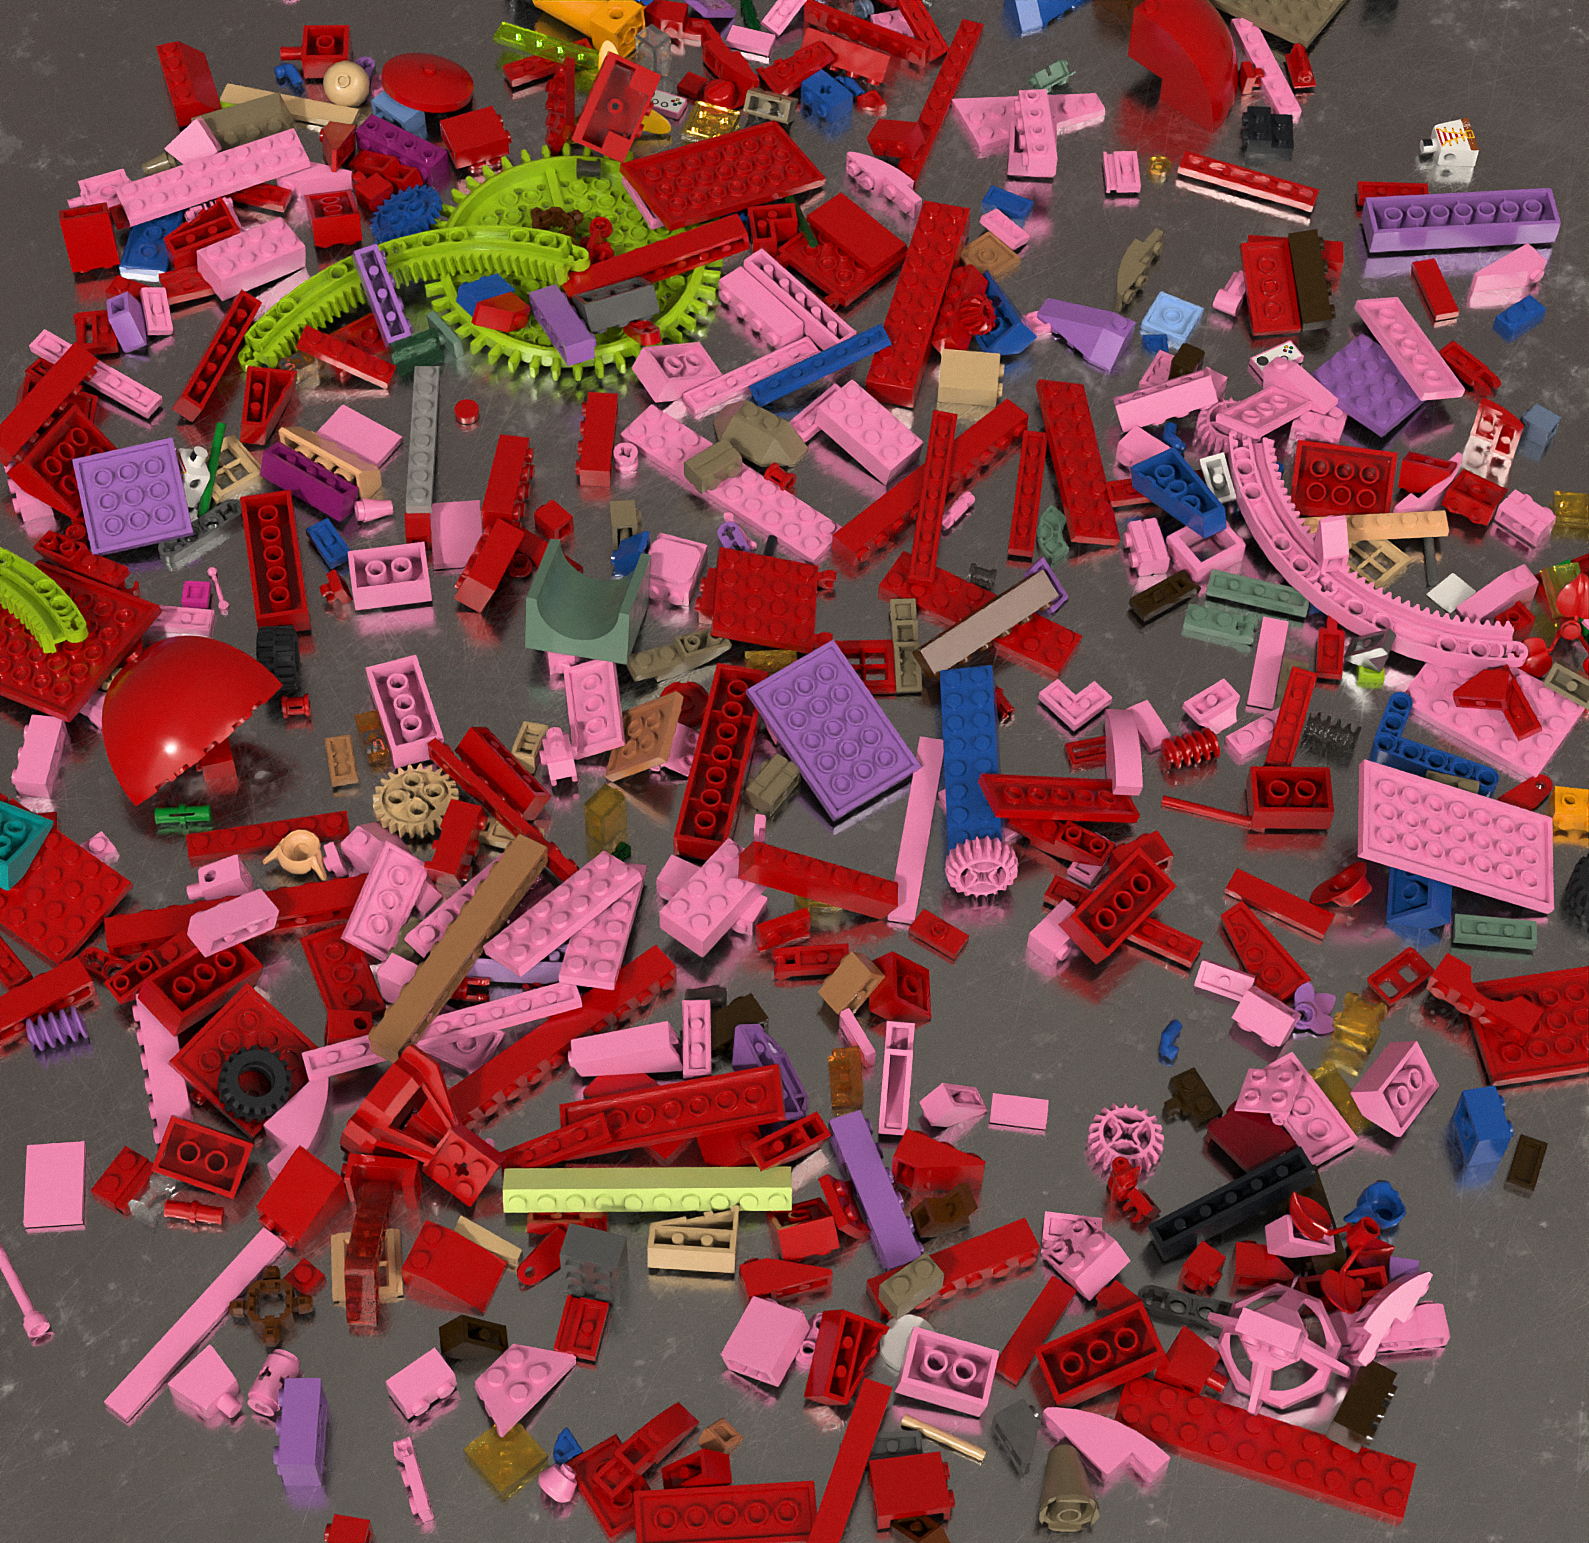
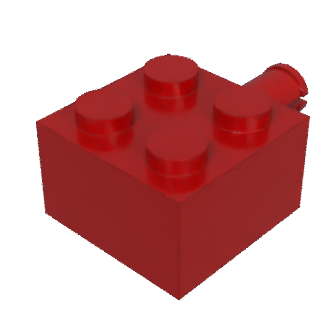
M304 25L301 46H281V61L301 60L304 78H324L328 68L336 62H351L352 40L350 25Z

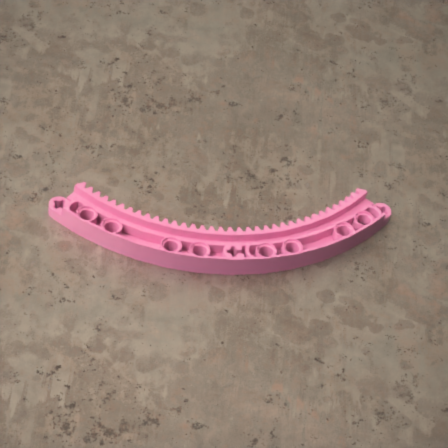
M1236 430L1230 432L1227 444L1229 453L1227 463L1239 509L1253 537L1269 561L1287 582L1317 609L1360 636L1391 628L1396 634L1392 644V651L1438 666L1479 673L1483 669L1492 670L1508 664L1509 668H1517L1525 663L1528 649L1523 643L1512 640L1514 627H1512L1509 621H1506L1504 627L1501 626L1499 621H1496L1495 625L1491 626L1489 620H1486L1484 625H1481L1479 619H1476L1472 624L1469 617L1460 622L1458 615L1451 620L1449 613L1440 617L1438 610L1433 614H1430L1428 607L1420 611L1419 604L1412 608L1410 607L1409 600L1402 604L1400 596L1393 600L1391 599V592L1383 595L1382 587L1374 590L1373 582L1366 585L1365 577L1357 579V571L1349 573V565L1346 566V569L1321 573L1313 549L1316 534H1309L1310 526H1304V518L1299 519L1300 512L1294 511L1296 505L1295 503H1290L1291 496H1287L1288 489L1283 488L1284 480H1280L1282 474L1278 472L1279 464H1276L1277 456H1274V440L1262 438V443H1252L1250 436ZM1236 439H1241V442H1243L1242 447L1238 448V441ZM1515 651L1516 654L1519 655V657L1516 658L1514 654L1511 652Z

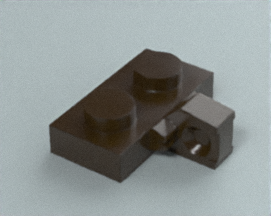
M1195 1067L1170 1078L1169 1084L1174 1090V1093H1172L1173 1098L1164 1102L1163 1108L1168 1119L1182 1112L1184 1116L1190 1115L1197 1128L1210 1123L1217 1116L1219 1118L1222 1117V1109Z

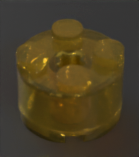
M1348 991L1343 1001V1006L1345 1007L1343 1012H1337L1334 1017L1332 1027L1335 1029L1331 1042L1367 1056L1374 1048L1381 1032L1379 1030L1380 1022L1385 1020L1387 1005Z

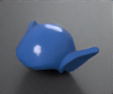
M1377 1180L1376 1183L1371 1184L1362 1191L1357 1199V1208L1344 1216L1343 1220L1345 1222H1358L1367 1216L1375 1220L1380 1229H1387L1399 1224L1406 1215V1208L1399 1197V1193L1391 1187L1388 1181Z

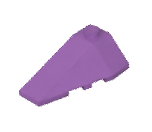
M1051 298L1045 300L1037 313V318L1044 324L1049 323L1051 330L1055 334L1062 335L1072 349H1078L1088 363L1109 373L1131 343L1136 322L1115 312Z

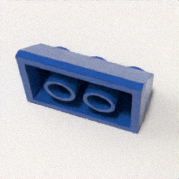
M1390 867L1387 923L1421 929H1431L1450 923L1452 885Z

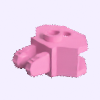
M553 727L546 731L547 736L542 737L544 750H539L542 766H548L552 786L557 785V779L572 777L573 782L578 781L574 759H579L576 744H570L568 732L562 733L561 728Z

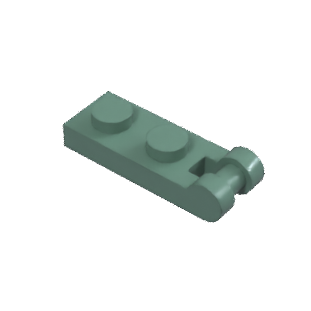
M1189 603L1183 629L1238 643L1252 644L1255 638L1253 631L1257 628L1259 619L1253 615L1241 616Z

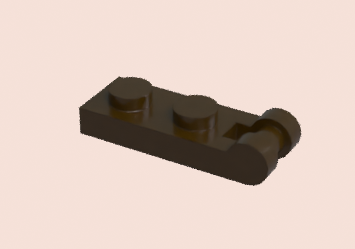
M1183 569L1131 597L1129 605L1145 622L1184 599L1196 596L1200 592L1201 587L1197 582H1192L1190 574Z

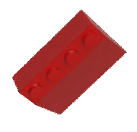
M74 404L57 417L6 474L25 493L74 519L83 508L72 459L117 450V448Z
M1298 440L1294 451L1289 495L1291 496L1290 503H1295L1296 505L1294 511H1299L1300 516L1308 517L1390 513L1398 453Z

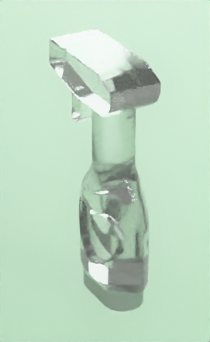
M154 1172L149 1179V1190L139 1201L131 1200L128 1202L133 1216L153 1228L157 1224L156 1215L161 1209V1205L157 1203L150 1209L148 1207L159 1195L171 1192L180 1180Z

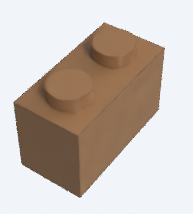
M851 951L842 958L840 966L835 972L824 980L823 986L818 993L838 1015L847 1008H850L854 1015L886 976L865 954Z

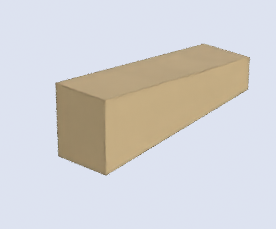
M460 1216L454 1228L455 1232L505 1260L507 1263L519 1266L523 1259L522 1249L469 1219Z

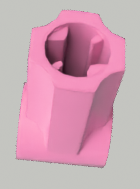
M1243 271L1234 272L1225 288L1219 289L1213 302L1214 309L1234 317L1238 314L1246 295Z

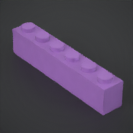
M861 1110L830 1119L828 1123V1130L831 1133L830 1139L846 1178L852 1184L854 1189L853 1195L864 1222L869 1226L871 1239L885 1272L911 1263L924 1254V1249L921 1242H916L912 1234L914 1233V1226L910 1216L905 1217L902 1210L904 1202L900 1192H895L893 1189V1175L890 1168L883 1165L881 1160L884 1158L880 1144L873 1141L871 1136L873 1128L868 1118L864 1119Z

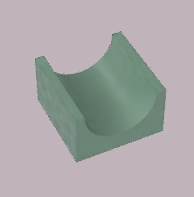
M550 538L526 597L525 648L627 665L648 607L651 555L641 553L636 568L623 578L598 580L580 573L571 566L563 554L561 540Z

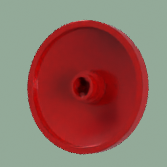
M405 53L388 60L382 69L381 84L385 92L398 103L415 110L431 113L452 112L466 106L472 98L474 83L470 74L454 61L438 55Z

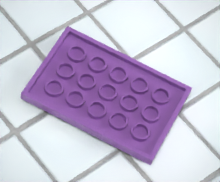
M834 640L746 691L747 696L792 762L799 768L801 775L833 821L911 776L922 767Z

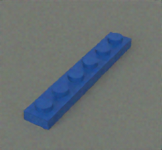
M880 323L750 385L749 389L757 405L762 407L892 344Z

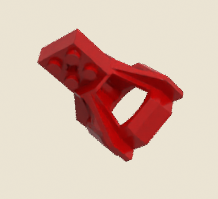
M414 1044L406 1047L402 1055L391 1065L367 1095L356 1113L350 1117L346 1128L342 1132L339 1143L341 1150L347 1155L354 1153L418 1160L419 1168L422 1172L469 1207L479 1198L507 1158L461 1124V1119L455 1114L439 1062ZM415 1108L418 1111V1113L415 1112L412 1115V1117L408 1120V1122L405 1124L402 1131L399 1130L398 1128Z

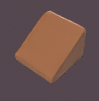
M721 1418L704 1429L698 1440V1445L702 1449L705 1448L728 1454L744 1437L724 1418Z

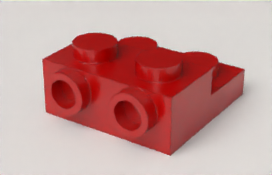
M1463 469L1447 489L1441 505L1446 507L1451 513L1462 514L1468 517L1475 524L1487 526L1495 516L1499 505L1506 498L1509 489Z

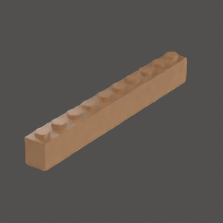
M521 834L513 842L510 841L507 844L502 858L499 862L495 861L488 877L485 881L479 882L474 896L470 901H466L463 904L457 919L448 924L445 935L440 942L434 943L429 957L425 962H421L418 965L415 976L410 983L407 982L403 985L398 999L394 1004L391 1003L387 1007L382 1021L379 1025L376 1024L372 1027L368 1036L372 1053L394 1063L407 1046L418 1043L484 952L483 946L494 938L547 865L548 851L546 846Z

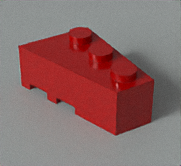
M247 366L240 443L266 444L296 390L297 371Z
M844 1309L823 1311L804 1397L827 1406L847 1405L864 1375L863 1369L868 1360L874 1357L879 1340L882 1335L887 1334L890 1327Z

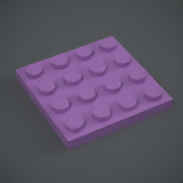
M1363 333L1310 374L1338 398L1337 408L1381 437L1386 435L1426 401H1421L1383 347Z
M172 437L72 459L92 555L103 556L194 535Z

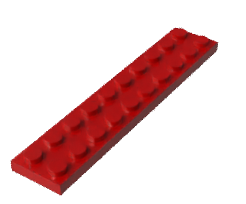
M1141 1376L1125 1383L1114 1419L1139 1432L1157 1445L1400 1523L1404 1518L1417 1465L1416 1463L1365 1447H1361L1357 1454L1328 1439L1324 1434L1258 1413L1257 1416H1254L1245 1409Z

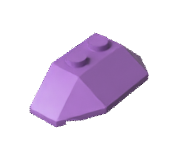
M760 1024L737 1025L735 1028L732 1062L734 1072L779 1064L786 1120L802 1119L806 1113L805 1110L809 1097L786 1051L771 1036L764 1032L765 1029Z

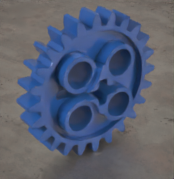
M417 184L414 189L408 186L406 191L403 192L400 189L398 195L391 194L390 200L384 199V205L377 206L378 211L372 213L374 218L370 219L371 225L369 227L376 240H379L380 243L420 233L423 230H429L428 225L435 224L434 218L441 216L439 212L443 210L441 206L443 202L438 192L432 186L428 188L427 185H423L420 188L419 184Z

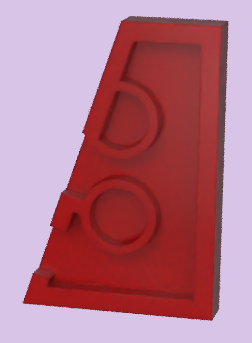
M819 40L795 51L794 55L782 60V58L773 61V65L764 69L761 66L755 69V71L772 92L788 96L801 86V82L824 68L835 58L830 50Z

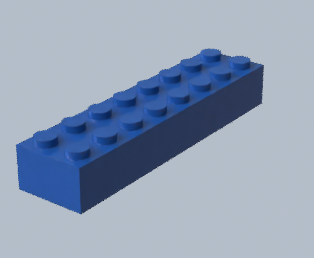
M992 665L940 671L948 854H950V849H956L957 843L965 844L966 839L972 841L976 837L984 839L988 836L990 840L998 837L1000 842L1005 841L1004 818L995 817L978 783L981 773L1001 774L996 680Z

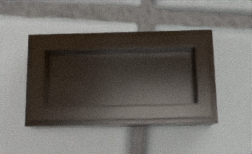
M1520 1134L1504 1186L1532 1195L1548 1143Z

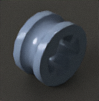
M857 0L854 2V9L859 18L865 20L867 16L871 17L874 14V7L870 0Z

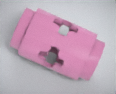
M275 1349L272 1354H269L248 1393V1405L256 1412L266 1416H273L276 1411H279L281 1409L278 1405L279 1389L284 1388L285 1378H297L300 1372V1360L292 1353L281 1349Z

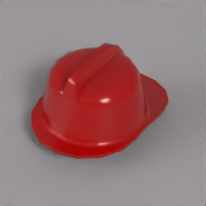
M714 79L706 84L704 92L698 99V107L706 115L721 116L743 106L746 95L737 91L732 81Z
M1363 862L1353 863L1337 875L1327 879L1312 891L1310 900L1315 904H1322L1332 900L1341 906H1351L1358 903L1372 891V886L1365 876L1366 864Z

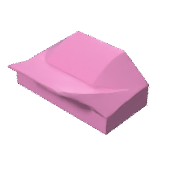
M1222 679L1185 701L1182 709L1198 725L1209 728L1216 735L1237 722L1236 707L1240 700V695L1225 679Z

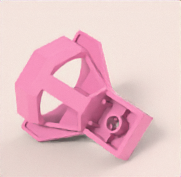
M1275 1283L1233 1301L1228 1316L1212 1312L1208 1315L1207 1319L1210 1324L1223 1329L1217 1343V1348L1237 1392L1251 1397L1247 1410L1251 1415L1257 1416V1413L1259 1414L1263 1402L1283 1410L1326 1391L1332 1373L1346 1378L1350 1375V1368L1337 1361L1342 1345L1320 1299ZM1282 1295L1277 1302H1270L1254 1310L1245 1308L1253 1301L1262 1297ZM1303 1304H1306L1319 1318L1325 1333L1326 1349L1308 1339L1309 1335L1298 1313V1309ZM1230 1335L1239 1336L1249 1360L1253 1362L1250 1381L1240 1373L1233 1361L1230 1350ZM1300 1359L1318 1369L1312 1378L1296 1388L1285 1391L1270 1390L1273 1370L1281 1369Z

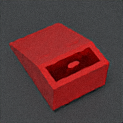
M906 1129L893 1155L891 1172L894 1183L915 1192L951 1191L959 1183H968L971 1190H981L986 1161L974 1153H965L955 1149L948 1142H938L931 1139L922 1131Z

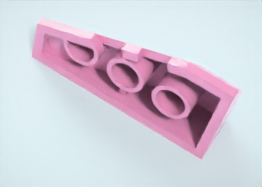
M379 821L358 825L340 843L343 860L361 873L370 872L383 841L387 840L404 851L412 853L398 834L395 832L391 834L388 827L382 828ZM428 875L413 907L414 910L425 917L443 899L442 894Z

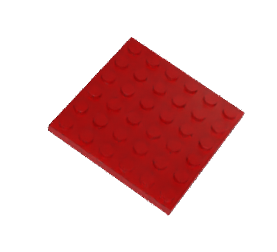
M38 560L34 566L54 580L71 598L85 619L89 634L81 642L72 643L65 640L55 644L57 652L44 653L39 645V641H36L30 629L27 630L25 624H21L20 618L16 619L14 613L10 614L8 608L3 609L2 604H0V695L70 723L158 618L162 610L155 603Z

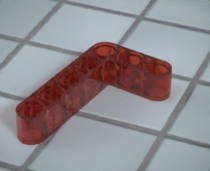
M364 1180L362 1184L344 1268L347 1326L378 1327L380 1315L378 1269L393 1204V1181Z

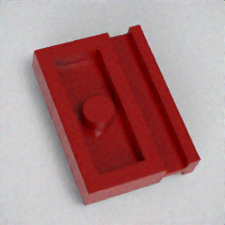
M198 265L158 274L162 288L166 289L168 305L215 294L212 286L198 272Z
M807 907L757 924L756 947L759 953L810 936L811 915Z
M124 1146L93 1186L91 1193L103 1202L127 1214L157 1175V1172L151 1171L153 1163L148 1158Z
M567 1295L553 1348L554 1351L596 1361L609 1310V1303L582 1297L579 1299L572 1297V1295Z

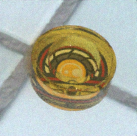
M1156 155L1149 159L1147 171L1151 176L1163 178L1169 175L1171 161L1167 157Z

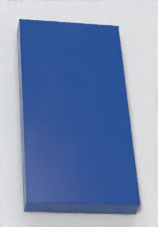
M188 208L132 226L119 264L120 272L152 276L169 272L171 262L167 256L163 238L183 224L184 214Z

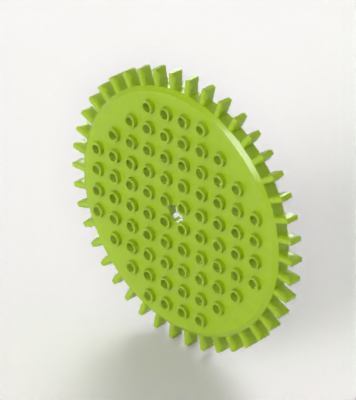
M564 143L562 149L563 156L551 157L550 149L547 145H543L541 159L531 160L526 149L521 150L522 164L513 166L506 156L501 157L503 171L497 174L487 165H484L482 167L483 177L486 180L480 184L472 177L467 176L466 188L471 192L466 195L453 188L451 190L452 201L459 205L455 208L443 203L441 205L443 210L440 211V215L449 218L448 221L435 219L436 223L430 224L431 230L476 225L532 228L530 216L532 209L538 207L545 211L550 207H561L566 213L579 210L583 214L584 220L575 227L576 238H580L576 239L579 247L582 237H591L589 225L594 217H606L613 226V232L603 240L611 244V248L615 253L614 256H618L704 224L696 223L670 232L665 226L652 230L645 228L649 227L622 184L623 175L619 171L621 162L606 155L603 157L593 156V150L586 146L583 150L584 155H572L570 144ZM632 151L628 152L624 162L633 160ZM550 226V230L548 231L558 233L563 229V227L559 228L557 226L554 228L553 226ZM723 259L664 279V281L653 283L660 313L653 314V318L649 321L660 328L661 339L668 337L676 344H681L682 333L676 329L679 325L693 332L697 329L696 319L688 314L691 311L704 317L707 316L708 304L697 301L699 297L715 301L716 288L705 286L703 283L719 284L721 271L706 270V267L723 268ZM487 269L482 274L475 270L472 275H470L469 270H466L464 275L457 271L455 276L447 272L445 278L438 274L436 279H433L430 275L427 281L440 279V282L425 285L427 298L444 294V297L431 301L432 310L436 313L447 309L452 311L441 316V318L449 327L458 322L462 324V326L454 330L461 341L471 334L476 337L470 343L471 353L475 355L487 345L492 348L488 353L489 363L493 365L502 354L510 357L508 359L509 372L512 373L516 370L520 361L530 363L529 370L530 377L532 378L537 376L540 365L551 366L552 379L555 381L559 379L561 367H573L575 380L581 381L582 367L595 366V373L600 379L604 378V364L615 362L621 374L626 373L625 358L634 355L637 359L642 348L649 347L640 345L624 333L623 327H616L615 325L608 327L604 333L593 334L597 346L594 347L595 358L567 366L532 314L531 309L526 326L509 333L471 323L473 317L456 302L459 286L464 282L470 283L479 280V278L485 275L488 277L496 274L497 270L494 269L492 274H489ZM506 270L499 274L502 279H505V282H508V285L511 284V288L514 287V294L530 307L529 292L554 284L560 289L557 280L550 283L548 277L545 281H542L541 275L533 279L532 273L528 277H525L523 272L516 276L515 271L507 275ZM661 341V342L658 343V344L650 345V346H660V345H665V344Z

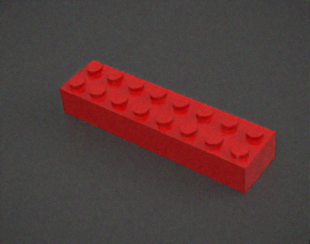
M717 663L673 837L674 855L708 860L728 838L732 840L744 792L743 788L746 783L761 721V715L747 696L746 691L768 678L769 671Z

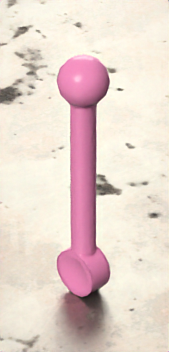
M725 513L724 521L735 522L733 513ZM740 528L750 549L754 550L757 546L756 542L750 540Z
M209 567L207 573L212 577L219 599V610L226 612L229 609V604L224 600L216 576L217 569Z

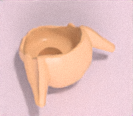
M298 829L292 831L285 838H282L275 849L261 862L263 865H266L278 859L282 868L292 874H305L314 869L322 882L327 879L323 856L320 850V840L314 833L308 830Z

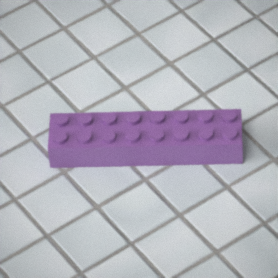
M1551 188L1369 197L1365 199L1361 215L1369 252L1555 242L1561 225Z

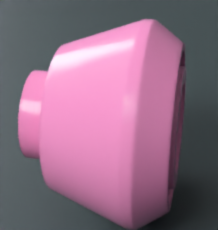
M565 1463L561 1466L554 1464L539 1473L538 1483L553 1499L560 1503L571 1501L577 1485L575 1479L577 1474Z

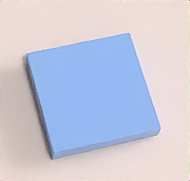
M1160 291L1142 320L1140 329L1154 335L1166 334L1167 340L1182 345L1190 337L1203 315L1204 308Z

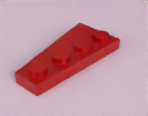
M1240 901L1221 914L1220 920L1246 972L1256 976L1253 986L1260 988L1284 1003L1294 996L1298 987L1307 982L1311 983V978L1243 901Z

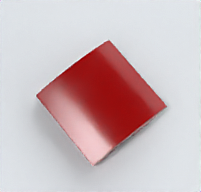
M1483 397L1479 404L1470 435L1492 443L1490 447L1491 452L1513 460L1524 425L1507 409Z

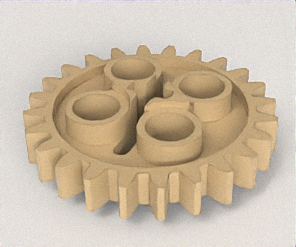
M409 764L407 771H403L402 768L398 767L397 775L389 772V780L381 779V786L375 787L376 794L372 796L376 820L381 821L382 828L389 827L391 834L398 830L400 837H403L407 832L410 835V839H413L415 833H419L424 838L425 831H429L434 835V828L438 827L441 829L440 825L450 800H459L460 798L455 780L451 781L448 774L443 775L441 768L433 772L432 765L428 766L425 770L422 764H419L417 769H413L411 764Z

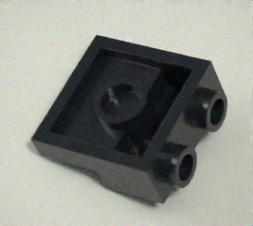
M1248 106L1247 112L1242 113V126H1246L1242 133V143H1246V153L1293 155L1292 115L1271 114V107Z

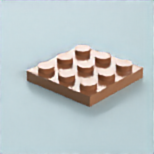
M675 691L622 711L626 745L612 749L605 773L607 779L613 782L667 762L684 696Z

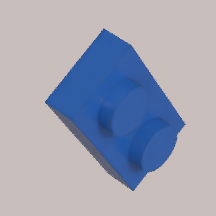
M1529 294L1497 315L1494 323L1512 337L1543 317L1547 309Z
M328 518L305 529L306 535L330 569L349 561L348 551L351 550Z

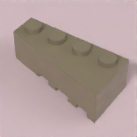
M279 92L200 115L221 145L222 150L220 152L292 128L296 131V123ZM200 116L191 118V121L193 122L196 118Z

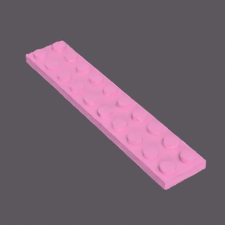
M652 404L620 433V440L622 442L635 445L639 453L696 489L684 476V462L712 446L713 443ZM742 463V470L735 478H727L715 490H707L702 493L766 536H776L778 539L777 543L812 565H815L832 548V535L842 528L786 490L781 491L779 486L770 480H765L764 476Z

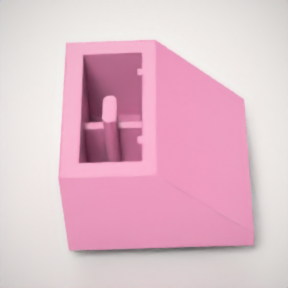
M1084 1215L1042 1254L1053 1268L1089 1301L1130 1262V1259L1118 1242Z

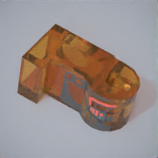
M299 350L290 357L281 359L275 369L297 371L296 384L324 369L325 365L323 360Z
M373 710L354 715L356 729L368 763L390 758L378 711Z

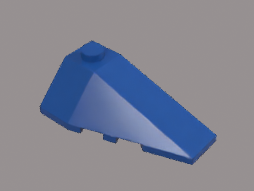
M1004 0V5L1021 34L1044 28L1048 25V21L1055 17L1060 18L1066 10L1076 8L1087 0Z
M987 270L983 274L984 278L988 281L985 294L988 300H992V307L995 308L994 314L997 319L994 320L995 327L990 332L984 335H976L977 343L983 352L999 353L1000 355L1021 353L1037 338V335Z

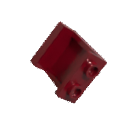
M1237 1100L1228 1107L1227 1113L1223 1117H1215L1206 1127L1205 1141L1208 1144L1215 1141L1246 1174L1294 1150L1296 1141L1279 1125L1274 1124L1272 1118L1267 1113L1235 1111Z

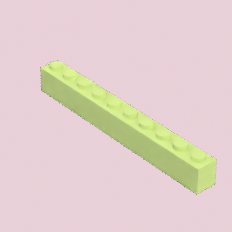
M758 1167L504 1169V1213L729 1211L730 1207L738 1205L739 1211H792L791 1167H773L762 1172Z

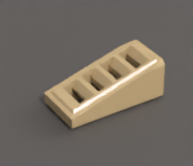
M523 721L510 752L531 774H534L540 759L539 750H543L542 737L547 736L546 731H548L549 725ZM529 733V734H535V735H539V736L537 737V736L526 735V734Z

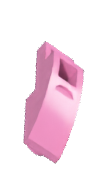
M851 151L847 153L846 170L848 174L862 183L866 190L871 191L875 196L884 192L888 199H892L904 213L909 214L913 219L920 215L922 198L913 191L914 181L894 166L877 158Z
M1425 1271L1411 1272L1389 1283L1374 1295L1349 1326V1328L1357 1333V1336L1343 1359L1354 1366H1366L1375 1358L1376 1349L1381 1340L1390 1333L1391 1323L1404 1324L1412 1317L1415 1311L1414 1306L1419 1298L1427 1292L1429 1288L1428 1283L1433 1274Z

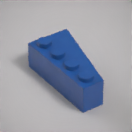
M1175 447L1169 448L1130 467L1132 487L1204 539L1226 529L1225 507Z

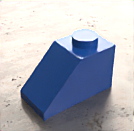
M643 531L620 542L618 550H614L611 557V565H614L615 576H627L636 568L641 553L648 554L650 549V532Z

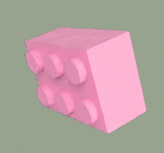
M424 542L348 551L355 610L432 601Z
M914 1326L907 1337L894 1392L980 1417L988 1404L999 1351Z

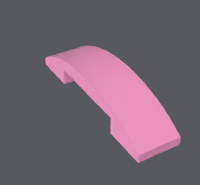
M1458 452L1449 460L1457 462V468L1448 478L1434 485L1419 499L1410 493L1395 506L1393 513L1432 511L1443 501L1447 489L1457 477L1462 454Z

